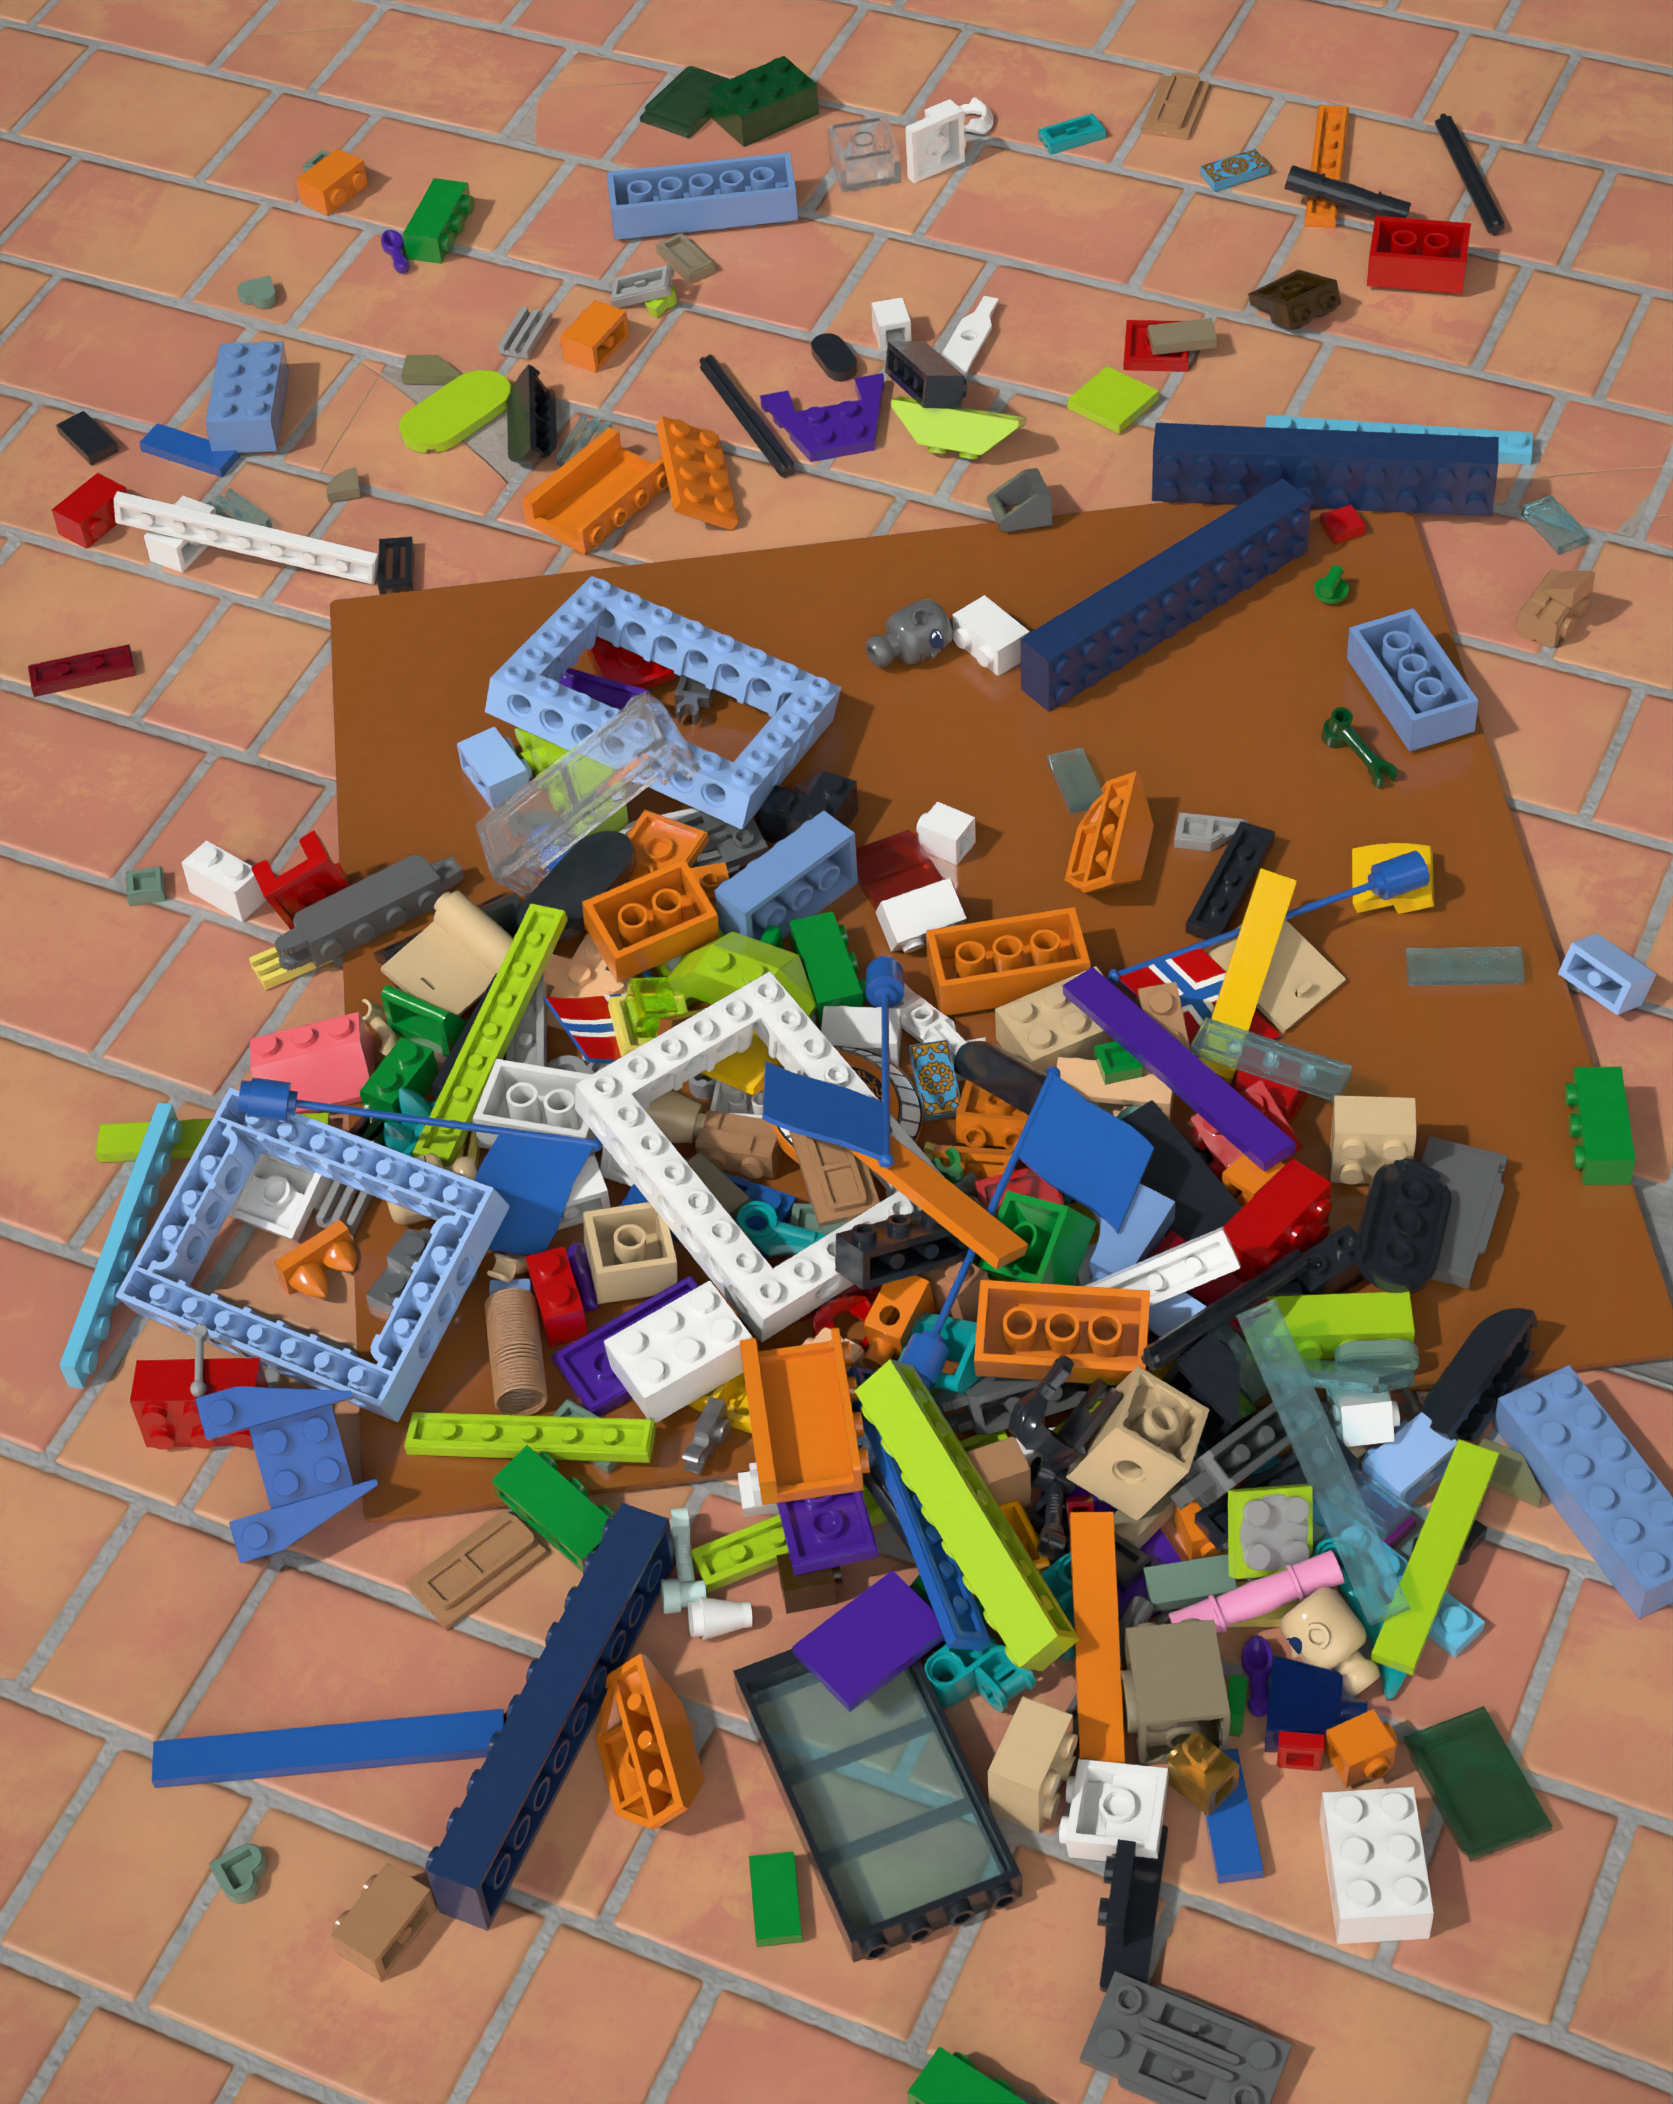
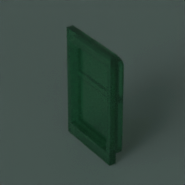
M688 66L645 106V112L640 116V122L690 139L712 118L709 88L729 80V78L694 66Z
M1485 1706L1404 1736L1403 1741L1410 1752V1759L1460 1851L1467 1856L1470 1862L1552 1830L1550 1820Z

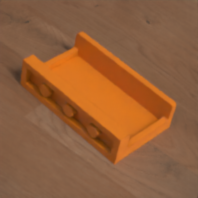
M608 427L522 499L526 524L586 556L616 529L623 526L636 512L644 508L656 495L669 486L663 457L652 463L622 448L619 431Z
M839 1327L831 1328L832 1339L827 1342L765 1351L757 1350L756 1338L739 1340L762 1505L864 1490L862 1474L870 1473L868 1453L866 1447L858 1448L857 1438L864 1437L861 1411L852 1412L851 1402L858 1401V1396L855 1393L857 1385L855 1376L847 1377L845 1367L853 1366L849 1341L841 1342Z

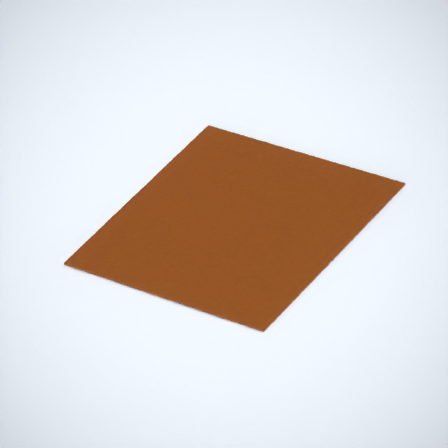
M1163 502L1053 515V525L1007 532L1001 531L997 522L339 599L330 603L339 863L346 871L352 885L411 855L423 856L429 864L452 856L462 867L464 879L445 892L453 893L458 890L475 905L503 892L517 893L522 904L550 873L534 851L532 841L522 837V840L513 837L511 814L512 812H517L524 819L535 815H550L559 818L566 825H570V820L566 815H559L552 797L549 793L544 795L541 792L533 773V778L529 779L531 795L493 812L462 770L457 743L495 727L503 738L508 737L511 740L516 755L519 758V754L522 753V747L515 735V728L517 727L485 712L490 678L591 576L606 580L611 585L629 593H635L640 598L658 606L666 607L678 615L697 621L703 626L721 634L729 635L734 640L752 648L760 649L772 657L786 663H791L801 670L817 677L825 678L830 683L842 687L832 723L780 784L794 786L823 771L857 781L859 811L848 829L855 833L858 884L816 915L833 911L837 924H844L849 941V946L846 949L847 952L853 951L855 953L859 973L856 974L858 980L864 979L866 984V970L869 964L877 957L890 956L901 964L904 971V983L937 1010H939L927 961L926 941H924L925 946L916 951L904 953L903 949L892 953L875 913L882 901L950 878L966 916L963 924L1075 907L1091 963L1090 968L1097 966L1103 976L1110 981L1108 974L1112 969L1119 971L1207 940L1186 933V922L1229 842L1211 852L1174 848V837L1179 812L1247 819L1246 823L1275 831V842L1260 869L1297 880L1287 911L1352 889L1353 848L1388 843L1431 846L1433 850L1434 877L1433 907L1398 914L1394 905L1357 913L1353 905L1352 896L1287 919L1346 980L1284 1034L1257 1007L1255 1009L1258 1015L1275 1031L1280 1033L1282 1037L1252 1049L1314 1064L1311 1093L1291 1123V1127L1304 1148L1282 1161L1283 1164L1286 1165L1294 1158L1330 1181V1138L1334 1095L1415 1098V1161H1422L1429 1136L1508 1155L1501 1181L1505 1186L1486 1252L1478 1257L1469 1289L1430 1279L1423 1289L1410 1294L1415 1330L1414 1344L1418 1347L1419 1366L1407 1375L1379 1376L1377 1379L1383 1388L1387 1387L1390 1394L1432 1389L1475 1327L1487 1317L1512 1308L1533 1310L1538 1323V1327H1531L1529 1350L1535 1351L1522 1377L1551 1374L1568 1365L1573 1370H1582L1673 1358V1307L1632 1182L1631 1185H1582L1580 1169L1573 1168L1572 1151L1573 1146L1577 1144L1576 1138H1570L1568 1133L1569 1114H1572V1107H1565L1564 1085L1565 1083H1571L1574 1067L1594 1066L1565 978L1558 974L1561 965L1478 712L1474 732L1409 752L1347 660L1350 627L1414 608L1468 685L1412 513L1355 510L1366 525L1365 535L1334 544L1320 524V514L1335 509L1310 508L1308 551L1301 557L1288 562L1275 573L1264 577L1251 588L1240 592L1229 599L1224 605L1216 607L1205 614L1200 620L1187 625L1174 636L1163 640L1152 647L1147 653L1139 655L1125 664L1120 670L1112 672L1099 680L1094 686L1088 687L1072 697L1067 703L1059 705L1050 712L1021 690V663L997 676L987 667L981 666L977 659L968 651L959 648L954 642L953 637L948 647L937 653L934 659L927 658L913 666L907 665L898 657H895L889 666L883 668L876 667L866 653L865 644L874 635L883 636L886 634L885 623L892 613L923 598L933 599L940 604L949 618L952 630V614L985 595L1028 631L1032 632L1238 505ZM1333 565H1339L1344 570L1341 578L1349 586L1348 596L1342 602L1335 604L1321 602L1314 595V584L1320 578L1326 577ZM587 649L578 657L577 664L574 667H569L596 675L587 655ZM676 674V680L646 689L649 690L652 696L641 721L650 723L656 728L683 738L689 743L734 762L772 717L768 716V713L745 702L741 704L737 702L736 698L716 690L710 709L699 707L700 720L698 724L693 725L692 714L684 715L681 718V723H678L674 694L681 676ZM1343 707L1351 711L1353 715L1351 726L1362 741L1367 744L1378 758H1382L1385 762H1389L1396 767L1397 776L1395 782L1386 774H1380L1385 780L1382 789L1375 787L1371 781V775L1368 773V768L1348 745L1335 749L1327 746L1322 741L1321 732L1324 723L1331 717L1334 709ZM1137 771L1142 779L1154 824L1142 879L1110 890L1082 893L1064 881L1077 827L1092 803L1103 794L1101 789L1106 781ZM617 773L624 785L629 823L638 820L644 810L662 815L693 808ZM936 802L975 817L976 843L957 866L919 850V833L916 831L917 823L924 813H928ZM758 810L753 819L761 832L760 812ZM572 830V841L577 844L583 837L578 838ZM765 841L769 850L774 847L775 843ZM747 865L741 866L740 871L746 868ZM736 874L730 875L729 879H731ZM1258 874L1227 932L1237 929L1242 924ZM435 909L343 954L345 1015L359 1012L361 1016H366L368 1005L362 1002L363 999L382 1006V1018L387 1023L381 992L387 984L395 986L392 980L380 971L381 966L384 964L377 962L374 952L427 928L434 920ZM582 929L575 937L563 943L561 939L558 940L552 954L572 959L588 933L587 930ZM789 934L783 939V948L794 953L791 946V935ZM1216 945L1207 947L1203 950L1207 953ZM656 968L649 969L667 996H672ZM642 973L633 976V978L639 979L640 991L638 994L657 995ZM1120 982L1112 983L1138 1006L1137 999ZM480 1000L467 1009L460 1018L468 1022ZM700 1000L687 1006L688 1012L708 1008L712 1004ZM869 1001L863 1002V1007L877 1008ZM996 1008L947 1015V1017L954 1021L956 1032L965 1041L985 1037L986 1042H991L1001 1047L996 1039ZM816 1018V1026L821 1031V1028ZM365 1023L374 1039L376 1070L385 1057L384 1054L379 1052L382 1047V1041L371 1025ZM547 1025V1063L559 1056L566 1055L577 1056L582 1059L583 1055L565 1030ZM902 1028L899 1068L908 1076L917 1090L909 1047L910 1045L922 1043ZM434 1051L439 1072L447 1057ZM1237 1064V1067H1236V1071H1235L1233 1080H1232L1231 1084H1228V1085H1230L1234 1090H1235V1083H1236V1077H1237L1238 1064ZM688 1080L682 1083L681 1089L677 1091L672 1089V1091L701 1104L702 1113L705 1114L707 1110L710 1111L713 1098L701 1099L695 1097L689 1090ZM966 1080L957 1081L960 1098ZM432 1090L425 1098L427 1102H435ZM1174 1093L1171 1122L1192 1148H1199L1190 1134V1131L1196 1128L1190 1118L1196 1115L1197 1112ZM362 1101L348 1105L349 1107L363 1108ZM348 1114L349 1130L362 1116ZM956 1117L926 1122L923 1119L920 1135L916 1143L923 1153L926 1142L937 1145L969 1147L965 1143H955ZM469 1131L467 1134L463 1156L468 1155L472 1131ZM696 1139L694 1143H671L686 1160L696 1155ZM604 1145L595 1153L599 1168L601 1166ZM989 1145L979 1147L991 1149H1006L1005 1147ZM480 1148L477 1172L490 1149ZM784 1151L779 1161L775 1178L762 1176L753 1179L740 1172L723 1171L796 1196L797 1203H811L799 1163L794 1161ZM1018 1159L1014 1171L1028 1168L1026 1164ZM873 1177L872 1180L879 1201L882 1202L888 1198L886 1188L876 1177ZM603 1178L608 1190L610 1207H619L632 1186ZM1331 1182L1330 1201L1332 1202V1208L1329 1212L1328 1226H1330V1231L1327 1237L1346 1225H1349L1358 1234L1370 1184L1358 1183L1350 1185ZM357 1190L355 1193V1198L352 1202V1208L361 1192L359 1190ZM372 1196L355 1234H353V1246L357 1253V1264L354 1271L357 1356L377 1365L378 1361L371 1354V1345L376 1334H381L391 1314L369 1305L366 1294L388 1267L386 1256L408 1228L420 1232L422 1228L431 1230L436 1220L428 1219L412 1225H398L391 1218L387 1201ZM1073 1199L1069 1204L1075 1203L1077 1201ZM583 1223L557 1230L545 1251L564 1246L567 1254L569 1247L575 1242H580L585 1246ZM672 1239L677 1259V1283L690 1275L698 1286L708 1281L712 1282L684 1245ZM486 1252L478 1267L479 1277L462 1298L399 1422H394L359 1407L362 1483L377 1479L378 1483L377 1487L362 1496L363 1514L367 1522L375 1523L507 1506L496 1496L491 1480L513 1458L407 1455L404 1448L412 1412L506 1415L497 1410L494 1403L484 1309L486 1299L490 1296V1280H499L488 1276L487 1272L488 1270L492 1271L495 1266V1253L506 1256V1253ZM794 1255L768 1257L766 1261L772 1268H775ZM528 1271L522 1274H515L513 1279H529ZM1364 1279L1342 1294L1379 1293L1386 1291L1375 1287L1367 1279ZM712 1282L751 1336L756 1338L758 1351L799 1346L809 1337L814 1339L812 1318H808L805 1321L790 1324L761 1343ZM653 1296L603 1303L592 1312L584 1310L588 1334ZM538 1311L548 1401L542 1409L528 1416H553L567 1399L586 1409L553 1364L551 1355L575 1341L549 1348ZM843 1313L834 1318L833 1328L839 1327L842 1339L845 1340L846 1338L857 1344L866 1336L864 1323L859 1318L852 1316L850 1313ZM1227 1324L1215 1331V1336L1218 1340L1226 1342L1232 1348L1235 1358L1240 1363V1388L1245 1390L1250 1396L1253 1406L1257 1411L1265 1409L1297 1384L1301 1386L1309 1379L1313 1381L1316 1387L1313 1388V1392L1308 1397L1313 1403L1324 1402L1327 1400L1325 1380L1349 1377L1337 1371L1335 1359H1318L1312 1362L1302 1360H1282L1272 1363L1246 1362L1243 1335ZM946 1360L942 1372L955 1375L960 1362ZM936 1388L937 1396L948 1392L947 1390ZM633 1398L599 1416L600 1418L647 1419ZM686 1405L655 1423L657 1428L650 1463L619 1462L608 1474L588 1461H554L559 1467L557 1472L565 1479L575 1478L585 1487L589 1495L738 1477L737 1473L750 1471L749 1463H755L756 1458L752 1434L731 1426L726 1442L724 1444L719 1443L713 1456L707 1457L700 1475L685 1471L683 1468L687 1461L682 1460V1456L686 1447L694 1438L693 1429L701 1415V1412ZM963 1407L942 1412L945 1418L964 1412ZM1076 1407L1045 1416L1048 1428L1060 1425L1068 1419ZM1008 1428L1004 1429L1008 1438L1013 1436ZM974 1429L962 1433H956L955 1435L960 1442L978 1434Z

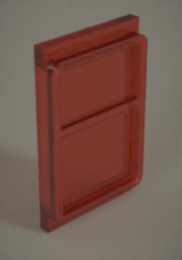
M910 830L856 848L858 884L875 911L882 901L944 880L915 833Z

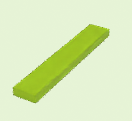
M329 1112L301 1114L324 1124H331ZM213 1118L179 1120L182 1123V1135L180 1141L177 1144L174 1143L170 1154L171 1159L191 1158ZM150 1122L100 1124L95 1154L98 1163L136 1161Z
M412 1412L404 1448L407 1455L514 1458L528 1445L537 1454L544 1451L553 1460L650 1463L657 1427L654 1419Z
M1458 1439L1371 1653L1372 1661L1413 1676L1498 1463V1452Z

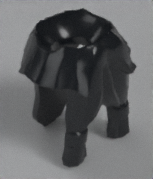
M1064 1354L1054 1361L1047 1375L1038 1383L1036 1388L1014 1405L1008 1427L1013 1437L1017 1438L1026 1450H1033L1034 1455L1042 1458L1053 1471H1062L1068 1468L1079 1457L1087 1453L1086 1444L1095 1436L1102 1421H1105L1110 1415L1111 1409L1123 1398L1118 1390L1111 1388L1102 1402L1089 1414V1410L1094 1407L1097 1398L1107 1387V1383L1101 1378L1096 1379L1058 1433L1050 1430L1045 1421L1048 1401L1059 1386L1070 1376L1074 1366L1073 1360Z

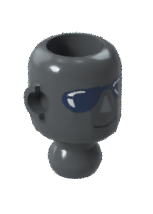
M923 598L892 613L885 623L886 634L870 637L865 644V649L870 661L876 667L883 668L889 666L895 657H898L903 663L913 666L927 658L934 659L937 653L947 648L952 641L953 630L949 618L940 604L933 599Z

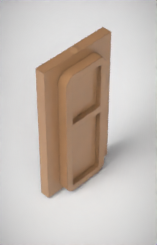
M1178 72L1171 74V76H1163L1141 127V133L1188 140L1209 91L1210 82L1200 81L1198 75Z
M789 1131L819 1227L851 1221L880 1203L868 1166L849 1150L837 1144Z
M504 1509L408 1580L405 1586L423 1605L424 1609L428 1610L448 1631L546 1557L547 1551L535 1539L534 1534L515 1515H511Z

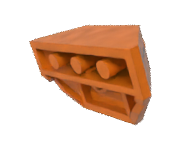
M1137 771L1106 781L1101 789L1103 794L1092 803L1077 827L1064 881L1082 893L1110 890L1142 879L1154 824L1142 779Z
M640 1653L607 1675L605 1688L608 1691L601 1706L595 1739L615 1815L655 1831L690 1808L705 1782V1778L683 1703L648 1657Z

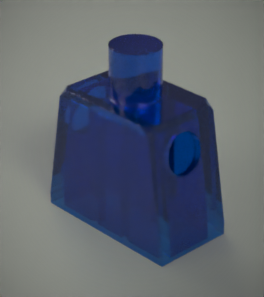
M1273 1656L1264 1752L1276 1753L1278 1751L1279 1731L1321 1734L1326 1737V1730L1367 1712L1368 1701L1341 1698L1343 1675L1337 1671L1280 1656Z

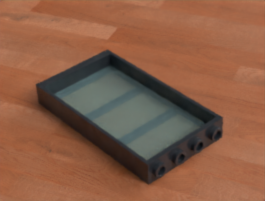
M793 1649L733 1671L737 1696L853 1963L862 1959L874 1960L880 1958L890 1948L905 1942L917 1943L923 1941L935 1930L948 1925H963L978 1913L991 1908L995 1910L1006 1908L1022 1896L1021 1872L919 1659L851 1712L793 1654Z

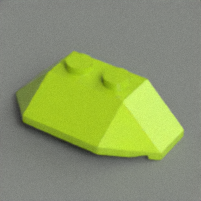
M903 396L891 400V407L917 444L928 446L927 451L946 454L947 449L959 451V457L967 459H978L979 455L991 451L1023 427L1027 417L961 407V409L923 408L913 398Z
M734 931L683 955L665 982L666 988L713 1005L764 974L771 972L810 1019L817 1009L799 955Z

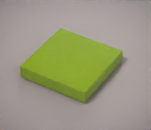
M1106 366L1067 399V409L1120 434L1159 400V391Z

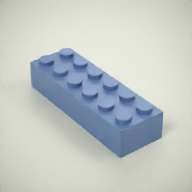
M790 152L607 172L614 240H630L637 237L664 236L666 234L684 232L693 233L711 229L722 230L730 227L755 226L757 224L776 222L785 223L798 220L796 187Z
M1571 1366L1563 1367L1498 1398L1494 1428L1510 1449L1523 1454L1537 1485L1638 1619L1673 1603V1497Z

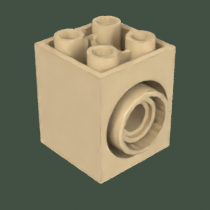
M1136 1366L1115 1388L1122 1394V1400L1111 1409L1110 1415L1105 1421H1102L1095 1436L1086 1444L1087 1453L1070 1465L1066 1478L1131 1518L1139 1520L1190 1471L1209 1409L1141 1367Z

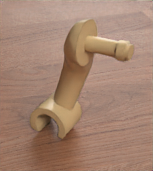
M363 999L362 1002L368 1005V1013L366 1016L361 1017L379 1035L382 1041V1047L379 1052L386 1057L398 1042L397 1035L382 1018V1006Z
M495 1253V1266L492 1271L488 1270L487 1275L510 1283L515 1274H522L528 1271L525 1260L526 1256L506 1253V1256Z

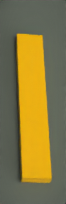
M1264 869L1259 871L1198 1059L1228 1084H1231L1240 1051L1242 1046H1244L1297 880Z

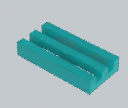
M1091 113L1038 130V139L1040 142L1043 141V146L1048 148L1050 155L1106 139V129L1094 114Z

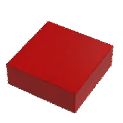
M1352 505L1320 514V524L1334 544L1365 535L1366 525Z
M1279 1731L1277 1767L1312 1771L1322 1770L1325 1735Z

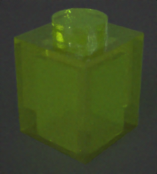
M630 978L624 1008L633 1038H656L659 1018L677 1015L678 1011L668 978Z

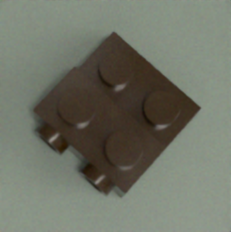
M1299 269L1248 293L1250 306L1270 312L1271 322L1286 327L1288 330L1301 328L1308 324L1312 318L1325 316L1341 305L1337 280Z

